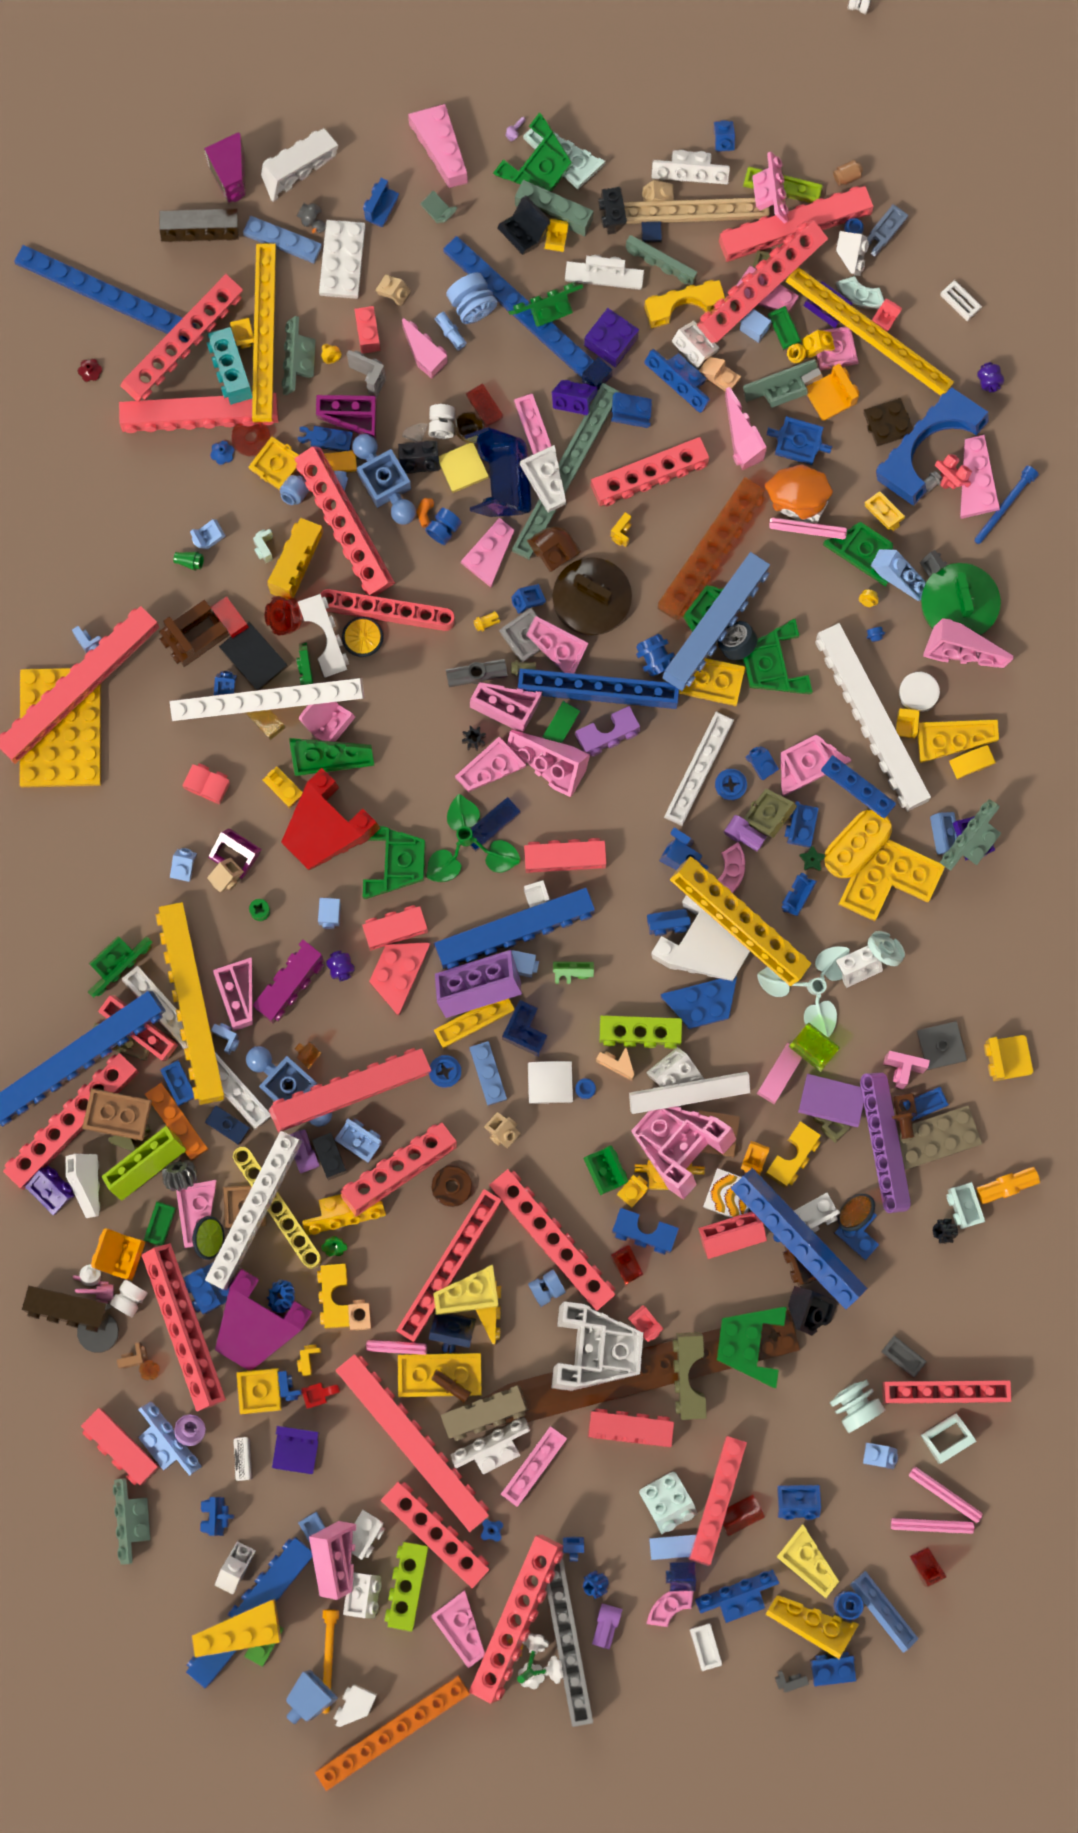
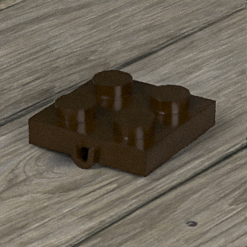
M901 398L864 409L863 413L868 423V432L872 433L877 447L903 439L906 434H910L913 431L908 412H906Z

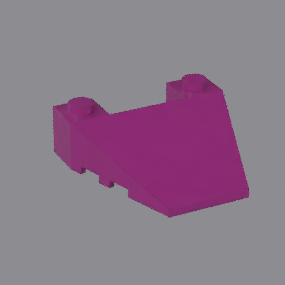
M240 1268L229 1286L215 1351L248 1371H252L299 1333L312 1314V1311L294 1300L283 1318L249 1298L259 1279Z

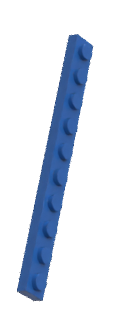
M456 236L443 248V252L468 275L472 273L482 274L488 284L487 289L492 291L493 296L506 310L514 309L513 305L521 302L525 304L530 303L459 237ZM531 309L513 314L518 321L582 379L596 366V362L552 322L536 327Z
M22 245L14 260L15 264L166 334L183 319L25 245ZM192 323V326L196 329V324ZM179 336L181 341L188 342L185 336Z

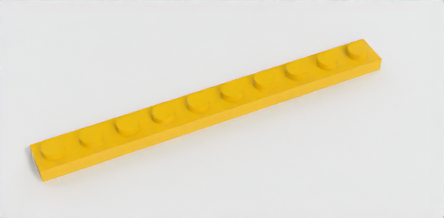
M256 244L253 422H272L276 244Z
M797 267L787 278L786 282L940 396L943 393L945 394L954 383L952 379L801 268Z

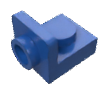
M539 584L519 588L511 597L512 604L518 614L523 613L528 608L541 606L546 602Z
M229 671L218 673L215 676L214 696L235 693L237 675H232V672Z
M287 1371L278 1372L281 1398L286 1397V1401L298 1400V1396L303 1395L302 1391L290 1392L289 1388H293L292 1375H288Z

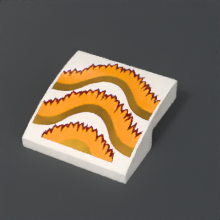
M717 1168L703 1207L729 1218L748 1213L749 1207L730 1189L741 1177Z

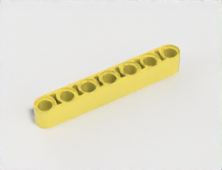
M239 1147L234 1151L233 1159L252 1187L256 1179H251L249 1173L252 1169L260 1171L261 1166L248 1148ZM241 1152L248 1153V1159L245 1162L238 1161V1155ZM277 1191L268 1212L303 1264L310 1269L317 1268L321 1263L319 1252ZM274 1203H281L283 1205L281 1212H272ZM288 1219L294 1221V1226L291 1230L283 1228L284 1222ZM299 1236L304 1237L306 1240L305 1245L302 1247L295 1246V1239ZM308 1254H316L317 1261L314 1264L306 1262Z

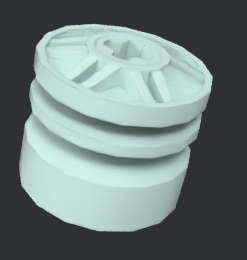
M867 1380L850 1385L829 1402L832 1407L838 1403L842 1404V1407L835 1411L836 1414L847 1412L848 1415L841 1422L848 1433L885 1411L879 1399L872 1401L867 1399L874 1392L873 1389L865 1393L862 1391L864 1387L869 1385Z

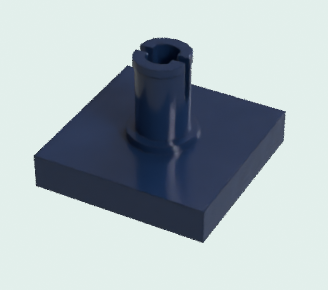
M435 1312L429 1340L444 1342L442 1350L446 1353L449 1345V1353H455L456 1345L470 1348L476 1319L450 1313L436 1315Z

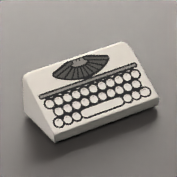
M235 1438L236 1480H251L250 1438Z

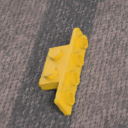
M341 1194L319 1199L322 1216L303 1220L302 1224L308 1236L386 1216L383 1202L379 1201L356 1217L342 1199Z

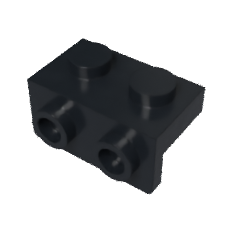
M621 187L602 189L601 198L598 199L599 210H603L604 216L601 217L602 227L607 229V235L615 234L616 226L627 224Z
M437 440L398 444L400 465L406 474L440 470Z

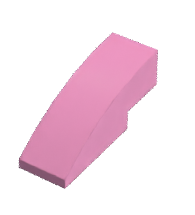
M787 1043L757 1094L775 1104L805 1053Z

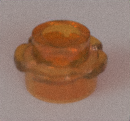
M146 1360L144 1364L140 1365L139 1372L144 1380H154L158 1377L160 1368L157 1363H154L152 1360Z

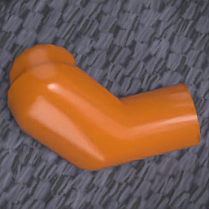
M431 498L422 499L416 510L422 528L430 524L427 513L429 509L434 507V501Z

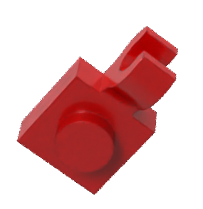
M322 1383L301 1388L306 1409L326 1404L327 1396L340 1393L337 1384L323 1388Z

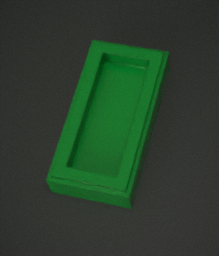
M786 306L768 313L769 320H771L783 350L788 349L793 344L801 343V339Z
M156 1201L143 1241L158 1246L164 1245L177 1208Z

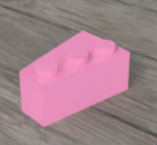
M251 957L213 970L233 1031L253 1025Z
M338 1521L309 1536L321 1597L338 1600L352 1592L354 1564H351L352 1551H355L352 1537L353 1531H356V1524Z

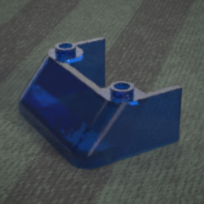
M490 427L465 435V440L478 444L479 456L484 461L489 462L491 497L485 498L481 504L470 507V511L487 517L516 516L529 513L531 511L530 481L520 466V461L528 458L527 446L524 440Z

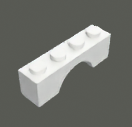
M321 594L297 602L303 620L318 624L326 634V648L322 655L317 658L324 678L347 670L346 665H349L346 653L342 654L339 648L343 646L339 634H334L333 628L336 625L332 615L328 617L326 609L329 608L326 597H321Z

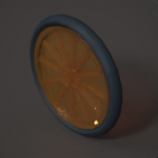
M857 1194L848 1199L839 1211V1226L845 1231H856L865 1226L875 1212L874 1199L868 1194Z

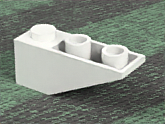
M97 1154L66 1156V1178L85 1217H97L100 1211L98 1191L100 1189L98 1181L99 1162Z

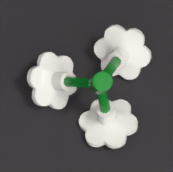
M530 1633L528 1639L523 1642L531 1653L529 1662L524 1665V1668L519 1670L517 1681L523 1687L536 1689L539 1683L544 1681V1675H549L556 1684L560 1683V1679L563 1678L562 1663L556 1656L551 1657L548 1667H544V1669L538 1664H533L535 1655L538 1651L543 1652L548 1647L549 1642L544 1640V1636L540 1634L534 1635Z

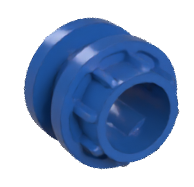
M660 634L650 637L636 646L638 650L637 658L644 657L647 663L646 666L642 667L644 672L648 671L650 676L653 677L664 672L675 657L674 652L668 654L665 645L669 644L667 639L664 640Z

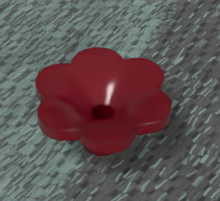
M91 359L89 361L83 360L77 372L82 376L83 381L89 382L91 380L97 381L103 369L98 365L97 360Z

